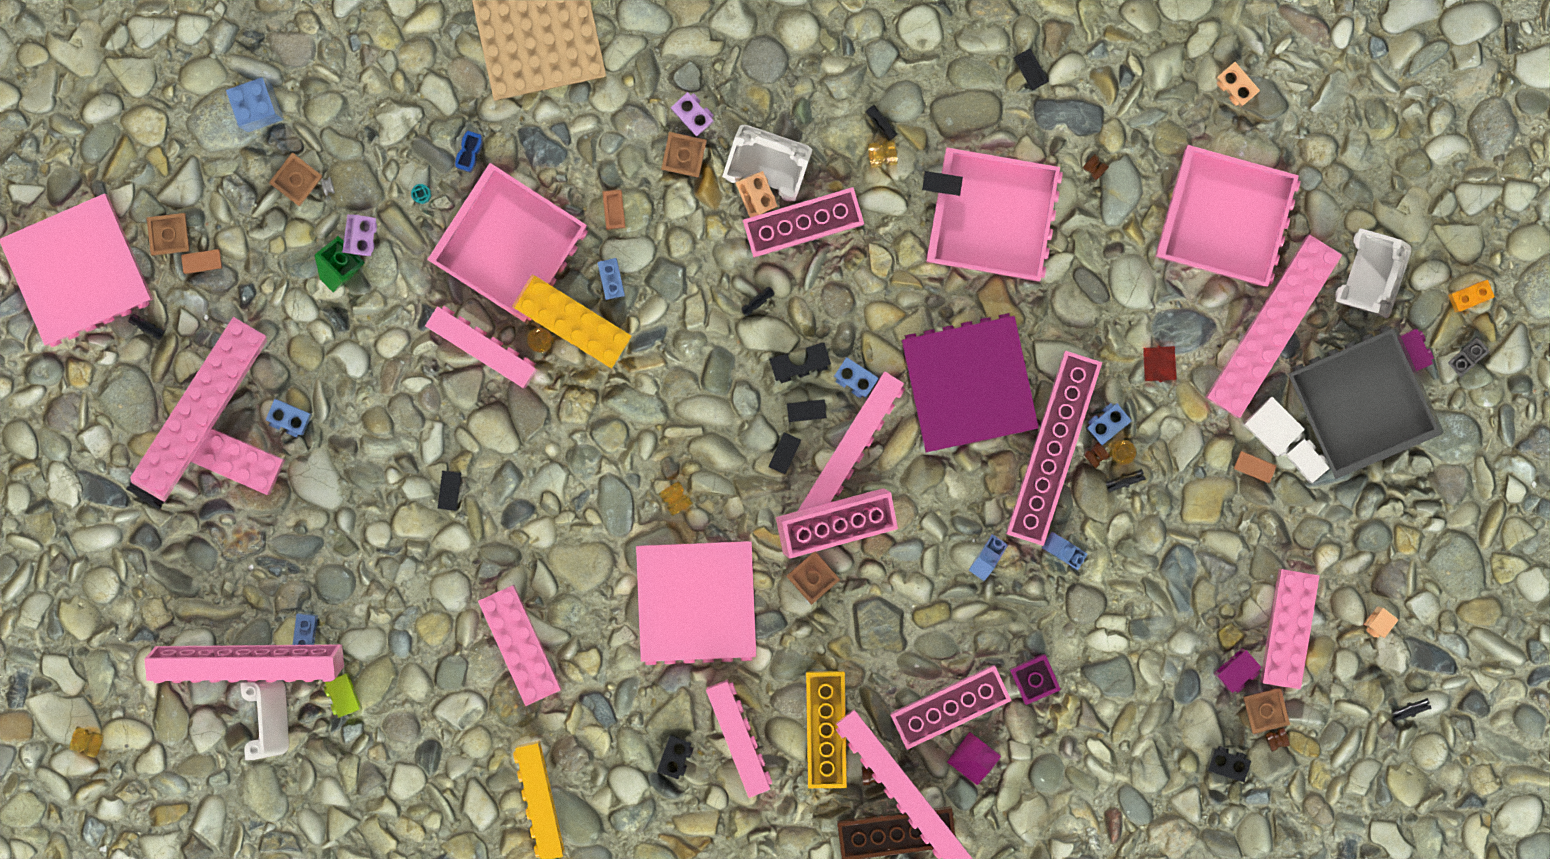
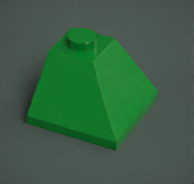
M339 236L314 255L319 278L333 293L343 286L365 264L358 255L342 253L344 241Z

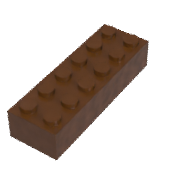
M952 807L933 808L955 835ZM906 812L904 814L893 813L837 821L842 859H864L933 850L934 847L930 842L926 844L920 837L922 832L918 827L914 829L908 822L910 817Z

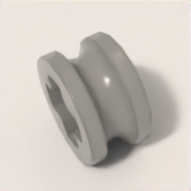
M328 177L327 180L321 179L325 196L330 192L335 194L332 178Z

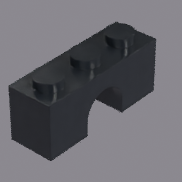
M825 343L806 347L808 359L806 363L800 366L791 363L788 353L769 359L775 380H780L782 384L791 381V377L798 375L799 378L810 375L809 371L817 369V372L827 370V365H830L831 362Z

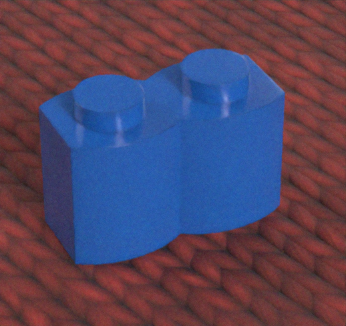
M467 131L464 134L461 143L462 149L458 152L455 160L457 169L469 173L474 170L477 163V154L483 145V137L480 134Z

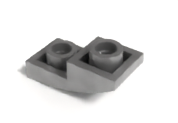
M1477 336L1456 354L1448 364L1462 377L1478 361L1486 356L1490 350Z

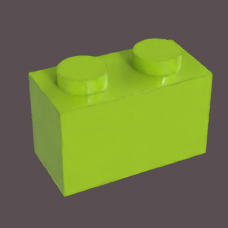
M349 673L338 676L333 681L325 682L326 686H323L327 697H331L333 704H330L333 714H337L338 718L362 709Z

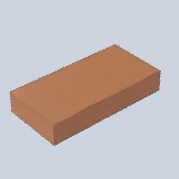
M622 190L603 191L606 230L626 228Z
M220 249L181 255L184 274L223 269Z
M1240 451L1233 469L1270 483L1277 465Z

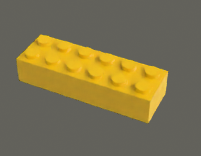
M533 274L512 305L519 312L611 369L632 337Z
M806 671L808 789L847 788L846 736L842 738L835 730L838 728L836 723L845 717V671Z
M535 741L518 745L513 752L515 764L519 763L520 767L517 775L519 782H523L524 785L521 792L523 801L528 803L526 815L527 819L532 821L530 833L532 839H536L534 846L536 858L555 859L563 857L565 849L541 742Z

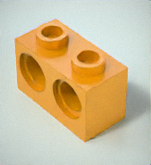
M1488 279L1448 295L1455 313L1495 297Z

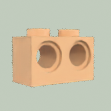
M1236 62L1216 78L1218 81L1216 83L1223 92L1225 90L1230 95L1229 99L1235 106L1239 105L1242 107L1260 91ZM1226 74L1234 75L1235 82L1232 84L1228 83L1225 79ZM1240 88L1246 89V98H1241L1238 95Z
M763 171L735 182L750 218L778 207Z
M1377 606L1363 625L1367 627L1366 631L1373 637L1378 638L1380 636L1385 638L1399 619L1384 608Z

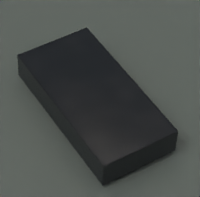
M1030 48L1013 57L1031 91L1049 82Z
M925 171L922 190L960 196L963 177Z
M825 399L787 403L789 422L827 418Z
M784 432L768 467L786 475L801 439Z
M442 470L437 509L457 511L462 473Z

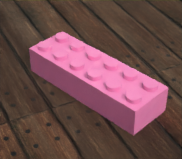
M852 187L744 219L743 224L753 258L863 226L864 221L854 188Z
M437 306L425 325L427 328L522 388L527 387L537 371V368L534 367L536 363L526 357L522 360L518 357L520 353L510 347L505 349L502 347L503 342L495 337L489 339L486 337L487 332L476 326L473 329L469 326L471 322L461 316L459 318L454 317L455 312L446 306L442 308Z
M212 428L191 462L263 494L270 495L285 459Z
M884 488L776 517L782 551L788 558L898 529L891 492Z
M1278 569L1260 678L1261 683L1301 689L1320 575Z
M515 584L479 600L478 603L525 706L560 691L562 688Z
M992 665L891 712L890 715L908 750L1010 702L1011 698L995 665Z
M727 679L707 687L706 692L748 797L750 798L770 790V784H772L771 776L768 771L765 772L763 769L765 761L762 754H757L756 748H758L755 736L751 737L749 734L751 726L747 718L743 719L741 713L744 712L741 701H736L734 695L737 694L733 682L729 683Z

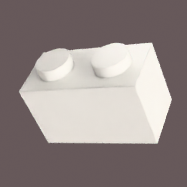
M1301 439L1285 455L1307 481L1313 483L1329 469L1327 466L1328 461L1322 454L1318 455L1315 452L1316 446L1310 440Z

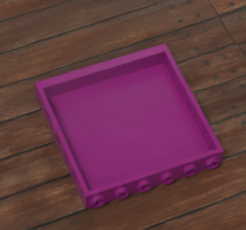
M1010 313L998 315L999 319L992 321L991 317L980 319L978 324H973L972 321L961 323L959 328H954L953 325L942 327L943 331L936 333L935 329L923 331L924 335L916 337V333L904 335L905 339L901 340L925 453L1039 428L1015 316H1010Z

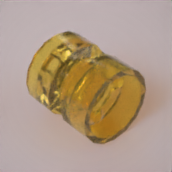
M894 140L884 141L882 145L879 143L868 144L871 168L882 167L883 163L887 166L898 165Z
M535 328L528 334L527 343L533 351L545 353L553 345V336L547 329Z
M1118 440L1111 445L1109 455L1116 464H1129L1136 457V448L1128 440Z
M680 481L658 493L662 501L668 503L667 509L672 516L693 504L689 496L683 494L684 488Z
M77 726L73 733L69 750L78 753L84 751L85 755L96 758L104 735L94 731L89 733L88 729Z

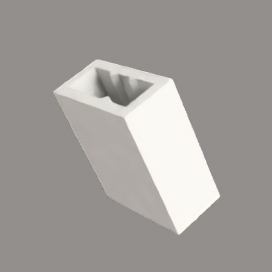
M1269 397L1243 423L1276 457L1285 455L1290 449L1288 446L1293 441L1295 443L1299 441L1303 436L1302 432L1305 430L1273 397Z

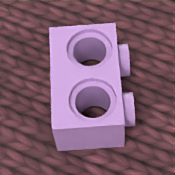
M687 92L671 107V110L698 137L714 122L712 119L714 115L707 107L703 109L699 105L701 101L694 93L690 95ZM686 101L691 102L693 108L688 112L682 109V104ZM697 116H704L706 122L704 125L698 126L695 124V118Z
M347 214L342 253L371 256L374 250V233L377 230L376 218ZM362 221L364 223L363 230L360 229V224ZM359 241H361L362 247L360 250L357 246Z

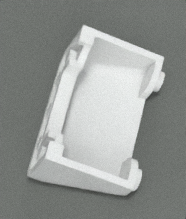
M740 125L722 177L726 178L729 182L735 183L742 180V178L763 171L768 180L769 187L778 189V194L783 200L795 202L812 149L805 144L749 125Z
M1360 228L1359 232L1354 236V244L1358 251L1347 284L1338 287L1336 291V302L1388 318L1392 312L1407 267L1411 246L1403 240Z
M245 680L241 682L242 697L247 701H257L259 740H252L246 744L245 760H255L284 754L289 748L285 683L282 680L275 682H266V680L247 682Z

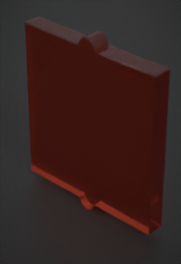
M1158 345L1157 347L1143 348L1145 381H1159L1161 383L1163 380H1177L1175 346L1161 347Z

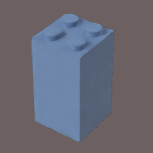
M263 77L226 90L237 124L246 132H251L284 120L273 86Z

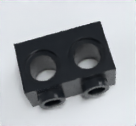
M670 734L657 772L675 779H679L680 775L684 776L687 765H684L686 757L690 758L694 747H691L692 742ZM677 743L684 745L685 751L683 753L675 752L674 746ZM674 761L678 764V769L672 772L668 769L667 764Z
M1218 746V749L1212 748L1206 770L1245 783L1251 760L1247 759L1248 755L1237 752L1236 755L1229 753L1230 749ZM1219 755H1223L1225 758V762L1222 765H1216L1215 759ZM1237 761L1243 763V768L1240 771H1235L1233 767Z

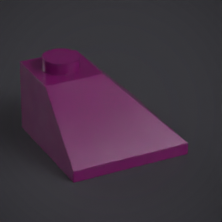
M969 732L947 763L978 785L1001 758V755Z

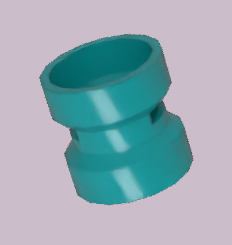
M417 184L412 188L411 197L419 204H426L430 201L432 193L426 185Z

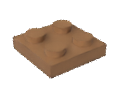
M669 132L661 170L699 178L707 140Z
M291 153L269 183L300 207L323 176L294 153Z
M186 213L146 217L151 256L190 251Z
M816 551L787 575V578L811 605L840 580Z
M1280 687L1243 696L1252 734L1290 725Z

